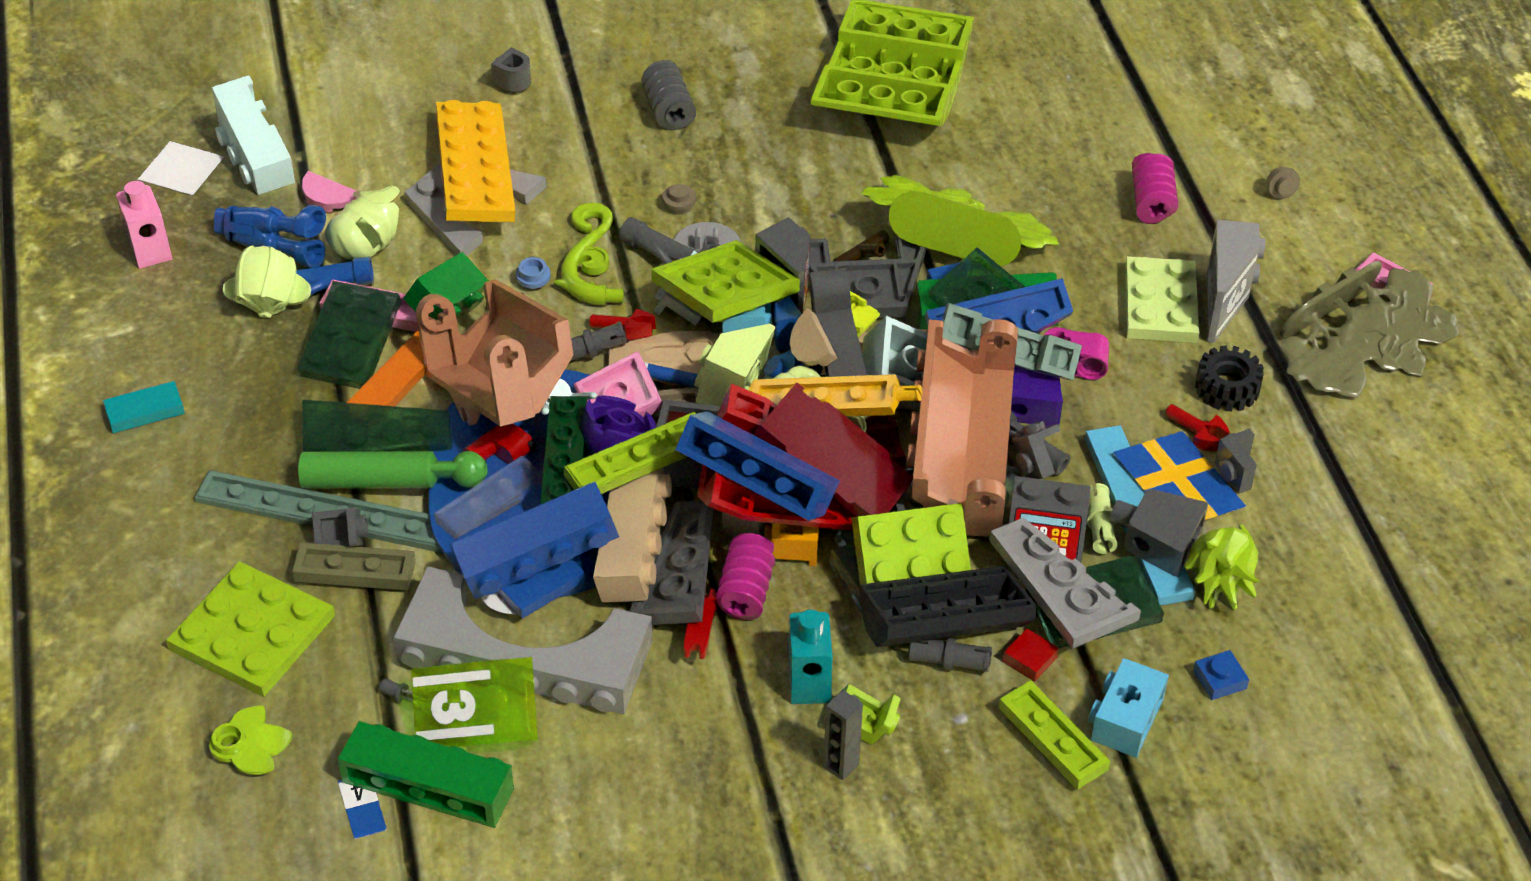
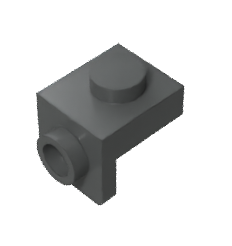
M1039 421L1023 427L1024 434L1012 439L1017 452V466L1021 473L1027 478L1043 479L1055 474L1043 438L1059 432L1058 424L1045 426L1044 421Z
M1251 429L1228 434L1220 439L1215 465L1219 469L1222 478L1229 482L1238 494L1251 490L1257 467L1255 461L1250 457L1255 436Z
M349 507L340 510L312 512L314 541L316 544L364 546L363 538L368 537V521L365 514L361 515L360 508Z

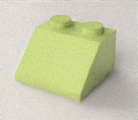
M765 324L721 333L714 346L708 344L699 361V364L703 367L700 369L694 386L699 388L696 403L721 406L731 383L748 390L753 380L759 379L764 371L775 326Z

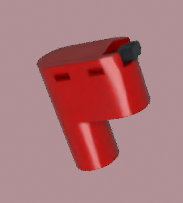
M512 423L501 427L496 425L463 449V452H475L484 458L485 461L492 455H496L508 465H513L530 451L532 453L535 452L536 444L530 441L532 437L527 432Z

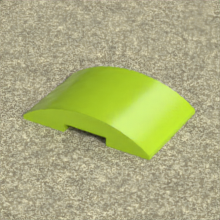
M851 0L839 28L837 45L829 65L825 64L811 98V105L942 126L950 113L960 82L974 17L868 0Z

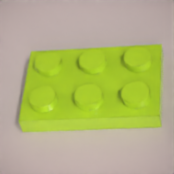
M962 503L851 518L860 585L971 570Z

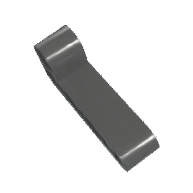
M846 268L809 273L812 312L816 314L838 358L824 366L826 377L867 375L851 310L850 288Z

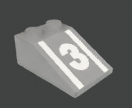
M1217 220L1207 269V342L1215 343L1249 298L1251 285L1258 284L1260 264L1256 262L1257 259H1263L1265 252V238H1259V223Z

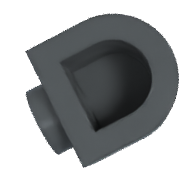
M511 47L491 63L494 85L514 93L521 92L530 86V59L526 54Z

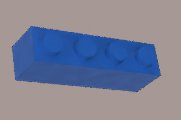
M708 411L689 416L675 449L808 521L825 515L840 480Z
M595 481L453 542L451 545L465 581L476 600L485 595H492L501 588L519 580L529 579L536 573L556 564L566 563L573 557L588 550L603 547L609 541L618 538L619 535Z

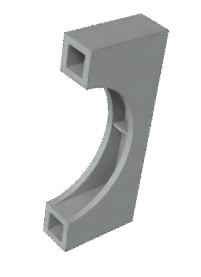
M427 567L394 636L397 661L399 663H404L412 668L421 667L444 674L490 670V679L477 681L486 685H499L516 689L525 694H538L555 698L564 703L573 702L586 705L603 712L612 711L625 714L653 641L652 616L614 608L609 618L600 628L576 642L548 648L517 646L488 635L469 618L465 611L467 591L463 574Z

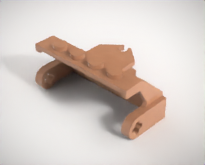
M495 279L483 284L487 310L464 334H460L453 304L439 294H429L423 297L416 308V317L426 375L449 391L463 422L467 421L469 426L477 424L480 414H483L501 427L535 417V414L541 411L573 357L568 319ZM435 304L443 309V312L438 314V320L436 321L428 316V313L433 312V305Z
M996 319L987 321L981 327L979 349L971 351L943 338V321L929 320L926 350H918L917 372H924L923 381L915 380V385H921L922 400L914 401V403H920V412H912L910 434L917 435V443L909 444L907 467H914L912 499L926 508L962 503L966 535L990 537V532L1002 527L1018 329L1013 323L1006 320Z

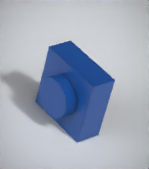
M1231 650L1195 661L1193 671L1211 700L1247 689L1249 678Z

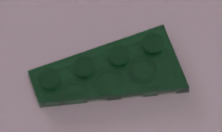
M302 399L303 452H434L452 449L451 417L448 410Z

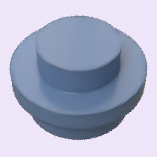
M529 257L522 260L516 270L517 282L526 288L536 289L542 287L549 282L551 277L550 269L545 261L537 257Z

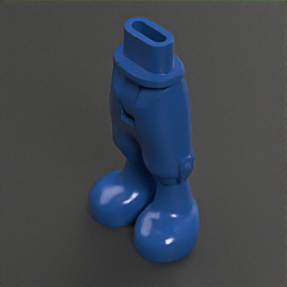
M308 205L295 216H285L280 209L273 206L269 208L229 206L227 209L217 208L215 210L214 232L224 235L226 240L246 247H273L282 253L291 255L305 268L319 267L324 261L326 252L324 243L320 240L310 239L318 235L326 223L325 210L320 206ZM279 232H289L296 236L304 237L306 239L297 240L285 238Z

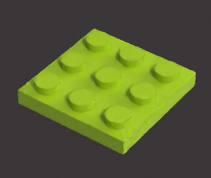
M738 240L651 269L653 283L712 323L725 321L728 317L742 312L753 311L759 306L773 301H781L789 295L800 292V279Z
M239 561L167 638L166 642L168 650L265 697L335 617L333 605Z

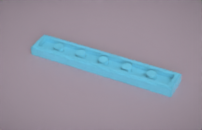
M1121 425L1086 431L1085 442L1104 485L1109 488V497L1113 506L1117 500H1121L1138 507L1145 491L1113 453L1114 451L1130 447ZM1122 526L1123 529H1124V531H1125V534H1126V533H1127V527ZM1135 555L1157 606L1194 600L1195 589L1184 566L1178 577Z

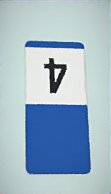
M340 779L338 785L354 838L358 839L385 831L387 827L377 794L342 783V779Z

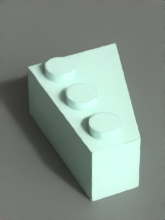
M248 75L212 87L219 127L215 128V132L220 145L227 146L232 164L239 165L244 183L246 185L251 184L257 195L295 183L291 157L275 125L269 126L261 112L266 111L263 101L255 102L253 82Z

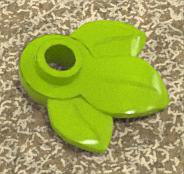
M262 705L252 706L235 713L230 723L218 726L213 731L209 740V748L215 759L221 762H232L240 772L253 775L266 774L275 769L272 757L286 749L292 740V731L280 726L266 724L265 707Z

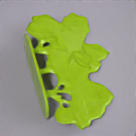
M893 175L880 178L883 184L889 188L868 186L861 192V194L869 197L876 204L890 207L889 222L892 230L899 238L912 244L986 266L1000 267L1009 264L1017 257L1021 245L1030 249H1041L1043 245H1059L1058 239L1051 235L1052 231L1046 225L1040 223L1032 214L1014 211L989 212L984 209L986 206L981 201L971 198L972 195L965 189L945 188L941 191H932L920 182L903 176Z

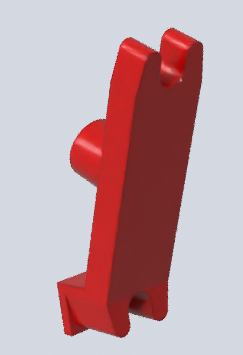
M711 589L710 594H705L702 622L687 624L684 639V657L686 658L690 657V653L694 650L699 652L700 659H704L707 654L714 614L717 611L718 605L715 589Z

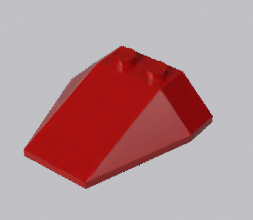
M731 383L717 416L758 437L754 432L777 405L764 396ZM702 466L697 496L711 508L742 520L853 530L851 518L856 516L834 498H832L824 516L808 521L707 466Z

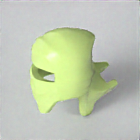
M391 185L381 190L354 191L353 196L357 197V199L347 203L344 209L330 220L325 229L326 239L336 254L350 261H353L354 258L372 257L396 238L399 208L394 202L390 201L399 194V188Z

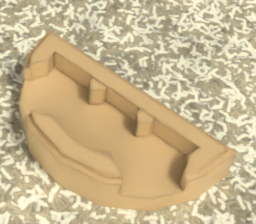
M807 308L798 318L792 329L790 338L791 353L805 366L809 367L820 364L822 367L827 366L838 358L816 314Z

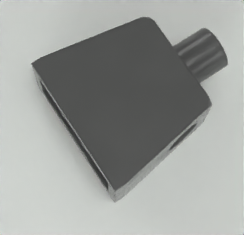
M1150 489L1145 492L1138 507L1117 500L1113 507L1110 521L1127 527L1124 544L1127 551L1178 577L1189 556L1193 543L1198 539L1204 527L1209 503Z

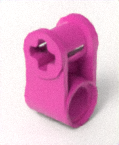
M1059 327L1051 328L1045 332V335H1052L1082 345L1074 377L1097 380L1107 374L1110 346L1108 339L1104 335L1067 330Z

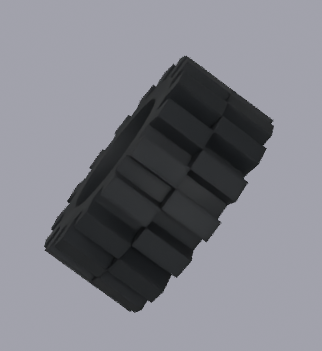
M1227 345L1220 346L1219 352L1215 347L1210 349L1209 354L1205 352L1199 362L1195 382L1198 396H1204L1203 402L1207 405L1213 401V408L1220 410L1221 405L1226 406V411L1232 412L1233 406H1236L1238 411L1244 410L1245 404L1251 407L1254 404V400L1257 401L1264 376V367L1262 364H1258L1259 358L1256 355L1250 358V351L1245 349L1243 353H1240L1237 346H1233L1232 351H1229ZM1219 376H1232L1240 381H1228Z

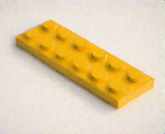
M458 100L436 102V122L446 221L515 222L516 210L501 104L490 101L468 103Z

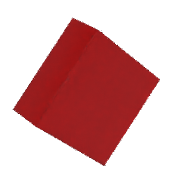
M1026 628L1004 651L1003 662L1035 682L1058 658L1059 648Z

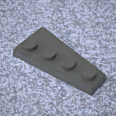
M702 500L676 502L661 535L660 555H655L656 582L654 585H650L647 601H633L629 612L652 616V625L702 622L714 512L713 508L707 506Z

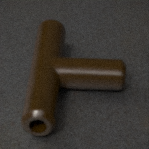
M881 230L833 259V262L857 261L863 257H883L886 252L884 244L889 242V234Z

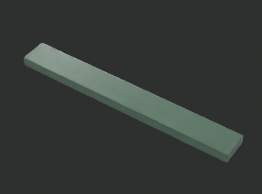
M211 470L208 471L195 496V502L308 526H313L312 512L357 507L360 508L361 515L365 514L367 517L368 537L366 538L439 552L437 541L433 538L430 516L427 513Z

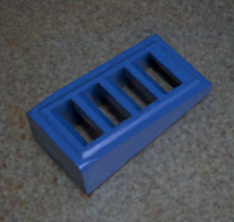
M787 296L781 301L772 302L773 326H775L774 340L778 351L791 350L790 338L792 329L798 318L802 315L792 299Z

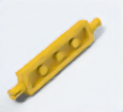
M895 374L754 379L748 389L778 405L797 382L805 388L803 392L813 399L815 396L822 403H830L845 416L895 415V410L900 401L922 400L921 385L900 386V382Z

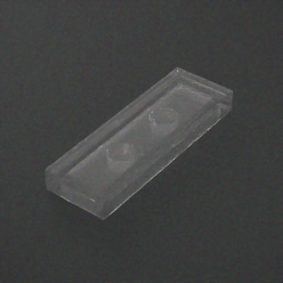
M520 456L435 512V522L456 540L541 489L543 473L526 458Z

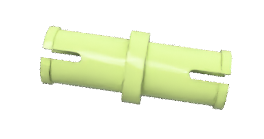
M1096 483V496L1094 495L1093 486L1090 485L1087 526L1092 530L1093 549L1099 554H1107L1106 541H1108L1110 552H1113L1118 546L1114 531L1116 523L1110 521L1113 508L1110 505L1109 488L1104 484Z

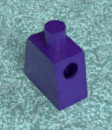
M1014 366L1011 412L1017 417V422L1033 424L1044 421L1045 426L1054 424L1059 426L1063 404L1060 378Z

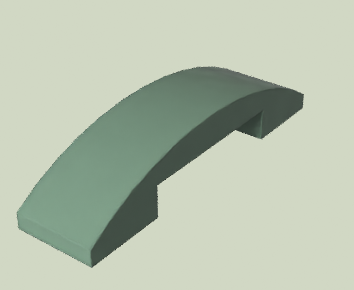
M947 303L942 320L944 322L943 338L971 351L979 349L982 325L993 319L983 317L982 313ZM1017 327L1018 338L1015 367L1066 380L1074 379L1082 345L1052 335L1043 336Z

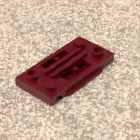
M796 382L754 434L767 443L840 480L833 498L856 517L889 513L913 481V476L889 458L890 454L883 446L828 402L822 403L815 396L813 399L803 392L805 388Z

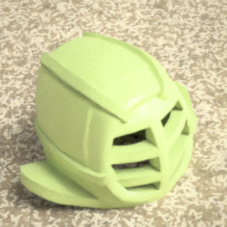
M270 246L247 247L240 255L235 277L228 279L223 284L222 289L228 299L255 311L260 318H271L272 315L284 311L287 305L303 304L311 295L310 284L296 274L294 258L288 257L286 254Z

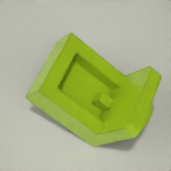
M848 684L843 689L848 694L856 696L863 703L861 739L873 745L884 734L890 735L894 731L900 719V714L897 713L900 697L893 694L882 703L851 684Z

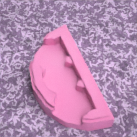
M307 171L302 179V192L307 204L320 206L327 213H333V209L344 208L347 203L357 199V197L353 196L356 190L313 172Z

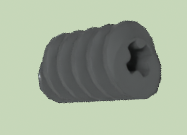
M661 60L648 66L641 78L642 87L658 124L668 130H680L690 125L695 119L696 108L677 65L670 60Z

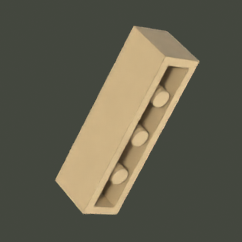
M663 468L610 490L607 508L619 537L609 541L598 550L593 579L602 602L647 601L650 585H654L656 582L654 560L655 555H660L662 542L659 532L660 527L665 526L667 520L665 499L670 497L672 492L671 477L669 474L664 473Z

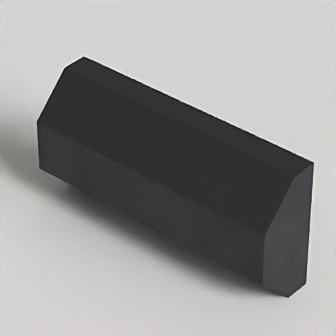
M1006 566L860 585L859 600L865 630L876 647L1019 628L1035 620V603Z

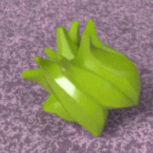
M1239 525V529L1228 527L1208 531L1193 543L1189 558L1184 567L1186 570L1193 569L1197 574L1194 579L1195 583H1203V604H1207L1209 600V608L1213 609L1220 592H1223L1232 609L1235 610L1238 608L1237 592L1240 587L1252 598L1256 597L1253 582H1260L1254 576L1259 552L1252 536L1244 525Z

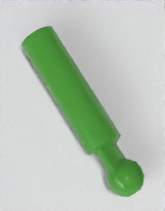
M433 451L302 452L298 466L299 482L303 489L433 488L438 478H453L461 486L471 488L482 483L488 471L484 458L472 451L459 453L453 461H438Z

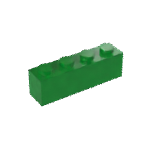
M358 721L338 757L342 783L492 828L496 827L514 790L512 765L506 764L498 758H486L468 753L460 747L444 746L431 742L419 735L410 736L393 731L381 724L372 725Z

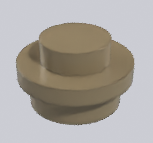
M1288 167L1275 168L1267 178V189L1276 199L1289 198L1297 191L1300 185L1298 173Z
M683 184L668 187L662 195L663 203L667 210L676 215L690 212L696 202L695 191Z

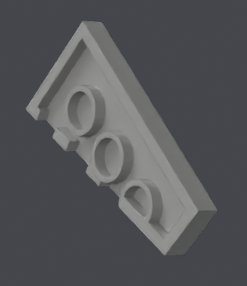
M1025 518L990 532L989 541L1072 649L1139 621L1141 613L1139 608L1131 602L1127 605L1115 596L1116 590L1104 581L1098 583L1086 573L1087 567L1076 559H1068L1060 553L1059 545Z

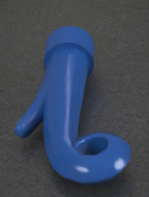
M370 256L354 258L351 262L296 270V274L310 284L311 295L328 289L332 280L356 283L357 285L374 284V272Z

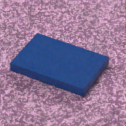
M517 504L457 538L455 542L525 511ZM571 559L566 563L556 564L542 570L529 579L519 580L503 587L497 593L523 619L585 582V572Z

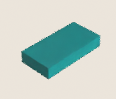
M175 381L103 400L113 433L185 414Z

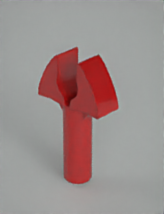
M635 309L631 317L592 314L589 318V326L596 329H601L621 321L627 340L652 336V329H656L655 316L640 309Z
M1170 404L1165 410L1167 418L1195 433L1193 443L1198 449L1217 451L1220 439L1230 434L1228 426L1218 415H1215L1210 421H1202L1174 404Z

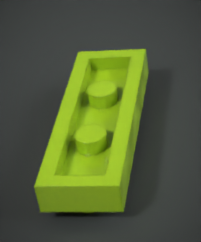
M1031 680L1000 698L999 709L1077 790L1109 770L1110 760Z

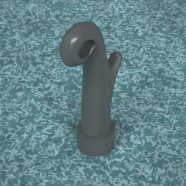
M629 217L625 220L619 233L621 242L634 248L641 247L657 257L663 264L672 262L671 259L676 261L680 258L688 257L694 251V249L649 228L645 222L634 217ZM720 244L705 245L700 252L720 246Z

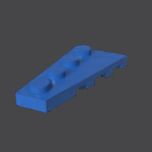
M1063 278L954 304L982 313L983 317L1009 321L1018 328L1034 333L1045 330L1071 316L1073 313ZM946 306L926 311L924 316L927 326L929 320H943Z

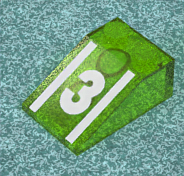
M533 657L487 660L411 669L415 735L448 747L539 741Z

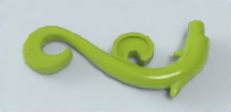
M595 202L581 204L573 210L571 222L577 230L589 234L568 252L562 264V279H555L554 284L564 288L572 296L588 304L606 306L607 302L623 303L624 289H610L606 285H596L594 282L588 283L578 275V266L581 263L582 271L589 275H600L609 268V255L606 250L600 247H593V245L606 234L613 222L612 212L605 205ZM600 218L602 223L592 231V225L585 222V220Z

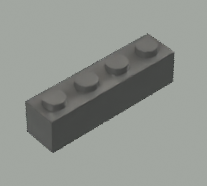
M844 690L826 705L823 767L841 780H844L859 765L863 703L856 696L850 695Z

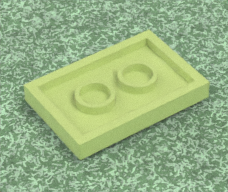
M1127 256L1125 264L1127 338L1197 343L1199 319L1196 261Z

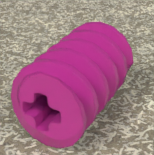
M1144 153L1134 157L1131 164L1137 216L1146 224L1159 223L1166 217L1174 214L1179 207L1174 163L1170 157L1163 154Z
M744 533L734 537L729 544L726 564L723 567L719 588L716 592V602L719 608L733 618L754 620L763 613V604L766 601V592L769 589V580L772 577V568L775 565V557L772 554L774 544L766 537L759 534Z

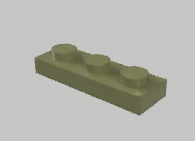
M300 542L292 574L294 582L409 590L416 563L415 551Z

